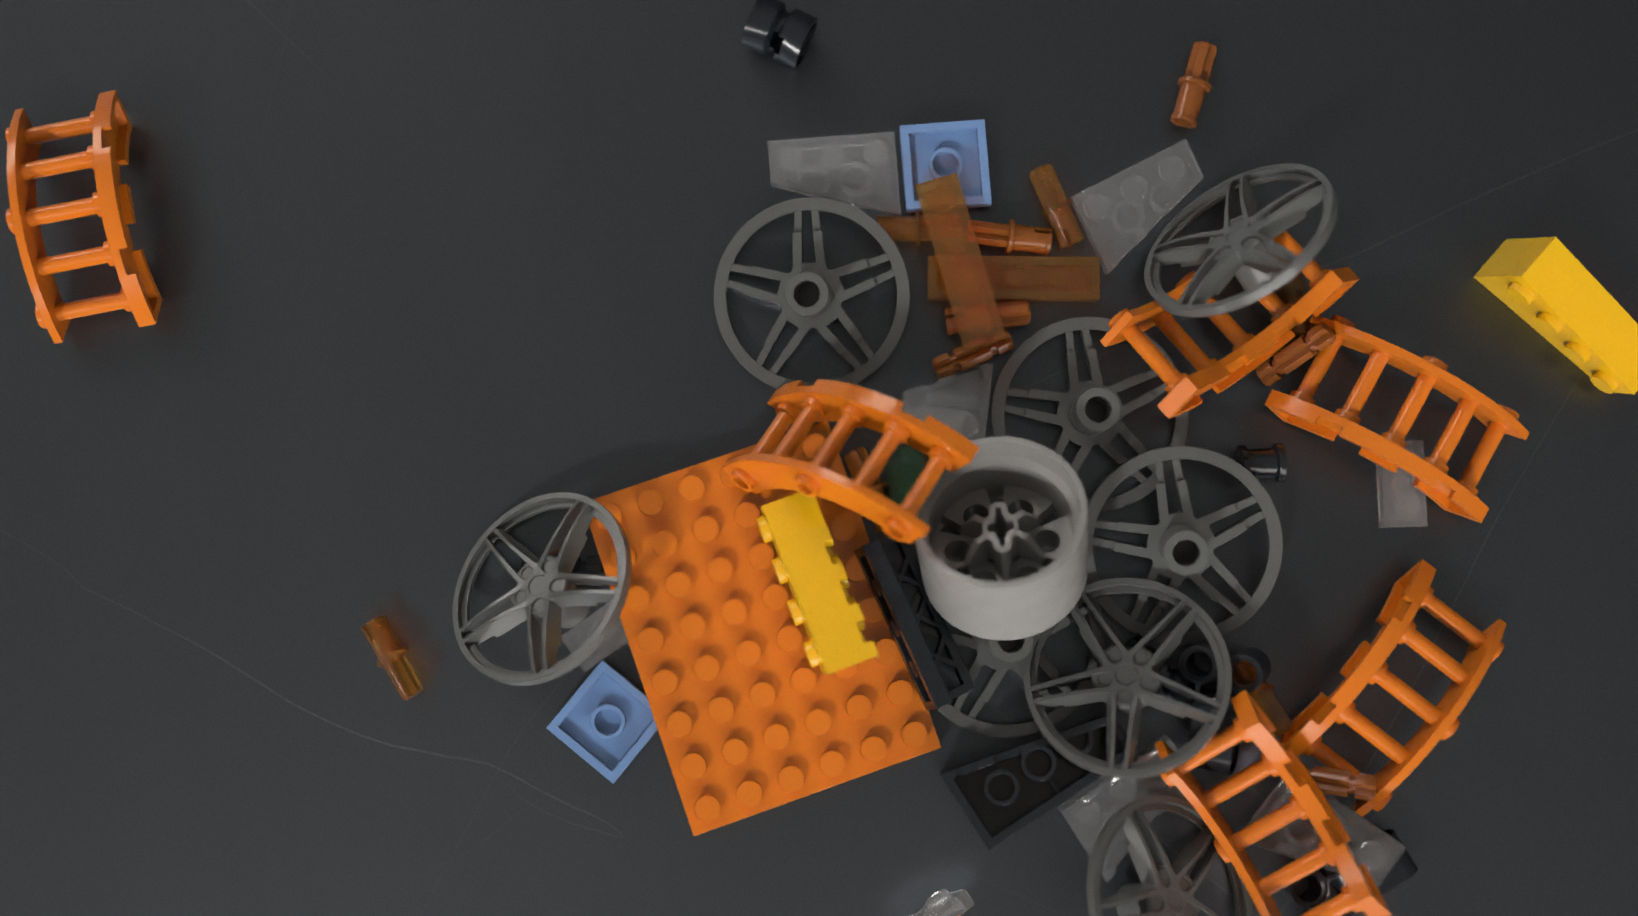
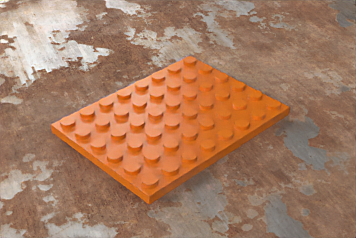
M828 421L812 426L792 458L811 463L831 433ZM757 444L593 499L616 517L629 542L632 562L631 581L620 619L693 836L941 748L929 710L926 711L854 553V550L870 543L861 515L847 507L816 496V500L833 539L834 546H831L834 555L837 554L847 574L849 582L848 594L854 597L864 616L865 630L862 631L866 642L874 641L879 656L829 675L822 673L819 665L811 668L802 645L803 642L809 640L803 624L795 626L787 605V601L794 599L788 582L780 585L771 562L772 559L778 558L772 541L764 543L756 522V518L763 516L760 510L762 505L799 491L770 489L756 495L752 491L747 492L737 487L730 480V475L722 470L727 461L743 454H750ZM838 453L828 470L847 477L840 454ZM593 517L589 527L605 575L617 577V554L613 539L606 527L596 517ZM609 585L611 590H615L616 585Z

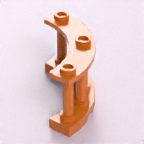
M116 90L99 93L95 110L90 112V116L33 127L24 108L15 109L10 127H7L5 130L7 141V185L10 208L6 210V222L10 231L15 234L22 265L36 303L35 316L41 328H47L54 344L63 343L70 319L120 309L132 312L139 327L154 325L157 323L163 300L150 271L144 249H134L128 224L136 223L130 186L127 183L121 184L120 166L129 164V143L133 126ZM93 133V145L87 146L86 151L38 160L42 146L41 143ZM89 168L94 170L97 191L93 192L92 197L37 207V178ZM95 214L102 218L107 241L103 242V246L47 257L40 225ZM108 263L111 267L115 266L122 286L120 292L66 303L63 302L53 276L54 273Z
M1287 230L1273 238V241L1296 255L1300 254L1304 249ZM1312 259L1301 270L1303 275L1310 281L1308 286L1311 290L1294 305L1291 303L1285 304L1274 291L1258 300L1272 315V324L1256 336L1253 333L1247 334L1228 313L1208 316L1234 345L1232 348L1233 352L1219 361L1216 358L1210 359L1171 316L1173 314L1162 309L1155 300L1135 309L1129 310L1125 308L1117 313L1108 323L1110 330L1100 342L1105 347L1125 340L1130 343L1167 385L1165 391L1168 395L1157 407L1170 419L1199 406L1203 402L1199 395L1212 388L1219 394L1252 372L1297 337L1291 331L1296 325H1301L1311 315L1317 319L1340 299L1359 278L1349 267L1333 270L1329 268L1323 269ZM1196 271L1186 274L1177 283L1175 289L1167 293V295L1179 301ZM1211 296L1207 303L1216 302V299ZM1156 325L1197 372L1187 375L1185 372L1180 374L1145 335L1144 331Z
M1312 315L1309 322L1313 326L1320 322H1325L1336 336L1335 341L1322 351L1318 350L1297 390H1292L1288 395L1272 389L1265 405L1285 423L1314 433L1332 442L1339 435L1360 446L1359 455L1390 472L1396 473L1398 468L1403 469L1415 477L1412 486L1428 496L1443 510L1482 523L1489 507L1477 497L1479 490L1476 486L1504 434L1524 440L1527 439L1530 432L1517 420L1519 414L1507 406L1497 404L1474 387L1447 372L1448 365L1435 357L1424 355L1421 358L1392 343L1356 329V325L1342 316L1332 315L1331 319L1319 316L1316 319ZM1341 345L1370 357L1342 409L1337 408L1335 413L1314 405L1315 400L1313 397ZM1386 364H1389L1417 379L1388 433L1382 432L1380 436L1360 426L1361 419L1358 416ZM1432 388H1435L1457 402L1458 405L1430 457L1422 459L1405 449L1407 443L1404 440ZM1474 415L1487 429L1460 479L1454 480L1447 475L1449 471L1447 463Z
M817 379L813 386H804L805 384L802 380H797L778 388L767 402V404L775 409L777 415L752 452L730 459L722 468V470L730 475V480L744 491H752L757 495L762 491L770 489H789L799 491L808 497L819 496L865 516L882 526L883 531L891 538L910 544L925 536L931 528L917 518L916 515L944 470L954 473L973 460L980 447L930 415L923 422L902 411L904 402L880 392L834 380ZM837 421V424L811 463L792 458L815 422ZM856 427H865L882 433V438L854 481L828 470ZM899 443H905L925 454L929 461L901 506L871 490V487Z
M1424 559L1419 561L1394 583L1385 605L1375 620L1382 626L1371 644L1366 640L1362 641L1339 672L1345 679L1329 697L1321 692L1296 718L1284 727L1279 740L1285 750L1292 747L1297 756L1301 754L1306 757L1311 755L1325 767L1351 771V775L1357 776L1358 772H1362L1321 741V735L1335 721L1338 724L1344 722L1391 759L1374 775L1377 780L1374 799L1371 801L1356 799L1351 815L1357 820L1372 809L1376 812L1383 809L1390 801L1393 790L1423 761L1440 739L1446 740L1453 735L1460 724V719L1457 717L1479 686L1490 664L1498 658L1505 647L1501 640L1507 623L1499 618L1481 632L1433 595L1434 589L1430 585L1437 569ZM1423 608L1469 644L1461 664L1416 630L1417 624L1412 620L1418 609ZM1397 643L1399 645L1405 643L1452 679L1451 684L1436 706L1387 669L1388 663L1385 660ZM1368 683L1371 685L1377 683L1425 721L1404 746L1355 709L1356 703L1353 701Z
M1246 690L1230 699L1237 714V717L1232 719L1233 725L1214 735L1212 740L1195 757L1171 771L1160 774L1169 787L1175 785L1209 827L1216 838L1213 840L1218 854L1225 863L1231 862L1260 916H1282L1271 895L1327 864L1332 867L1337 866L1346 886L1341 888V894L1300 916H1341L1351 910L1355 913L1362 910L1367 916H1392L1366 864L1359 866L1347 845L1351 838L1323 792L1292 747L1285 750L1272 734L1277 730V727ZM1163 740L1155 743L1160 759L1174 753ZM1242 740L1246 743L1252 740L1262 751L1260 760L1206 791L1190 772L1192 769ZM1269 775L1273 777L1280 775L1293 793L1289 797L1291 802L1234 833L1217 808V805ZM1299 818L1304 821L1309 818L1322 839L1318 842V848L1262 878L1245 848Z

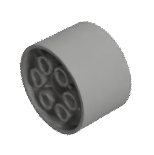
M1004 436L973 440L971 442L980 447L973 460L954 473L944 470L916 515L917 518L931 527L925 536L915 540L923 586L936 611L946 621L961 631L990 640H1016L1030 637L1051 628L1061 621L1076 605L1084 590L1088 575V509L1085 491L1072 467L1057 453L1041 444L1022 438ZM1003 499V502L990 503L991 500ZM1052 513L1059 518L1046 525L1040 526V524ZM946 525L961 533V535L940 532V530ZM998 536H1006L1005 546H1000ZM1045 547H1051L1056 550L1054 552L1044 553L1041 549ZM1017 555L1021 556L1017 561L1014 562V557H1016ZM956 557H965V560L960 563L951 561ZM987 559L994 560L995 565L988 562Z

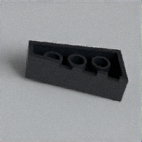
M1107 716L1059 732L1076 749L1107 762ZM1116 719L1115 763L1121 764L1124 762L1127 734ZM1046 738L940 774L989 851L1103 776L1072 763L1061 755ZM1135 747V752H1134V754H1136L1137 752H1139L1136 747Z

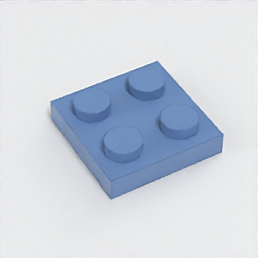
M985 119L900 125L899 136L906 213L991 206Z
M605 660L598 664L546 727L547 730L613 784L658 730L646 694Z

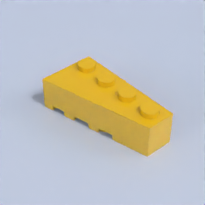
M1557 237L1506 239L1473 277L1590 377L1592 384L1599 390L1607 394L1622 393L1634 395L1638 391V323Z
M797 492L762 505L760 510L763 516L756 518V522L764 543L772 541L778 558L772 559L771 562L780 585L788 582L794 599L787 601V605L795 626L803 624L809 640L803 642L802 645L811 668L819 665L821 672L829 675L879 656L874 641L866 642L862 631L865 630L864 616L854 597L848 594V577L839 556L833 554L831 546H834L833 539L816 497H808L801 492Z

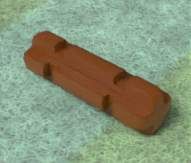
M1320 322L1307 332V336L1301 335L1277 352L1273 358L1270 357L1255 370L1257 376L1266 386L1273 385L1284 376V373L1289 374L1318 353L1317 350L1322 351L1331 345L1336 339L1334 332L1325 322Z
M1002 328L990 333L987 339L983 336L952 351L953 354L948 355V353H944L935 357L931 362L935 375L939 380H944L954 376L957 370L963 372L992 359L994 354L1000 356L1009 352L1014 347L1012 337L1006 328Z
M1304 764L1321 791L1325 794L1348 797V794H1354V799L1371 801L1375 797L1377 780L1374 775L1358 772L1357 776H1353L1351 771L1317 765H1314V768L1311 769L1308 768V764Z

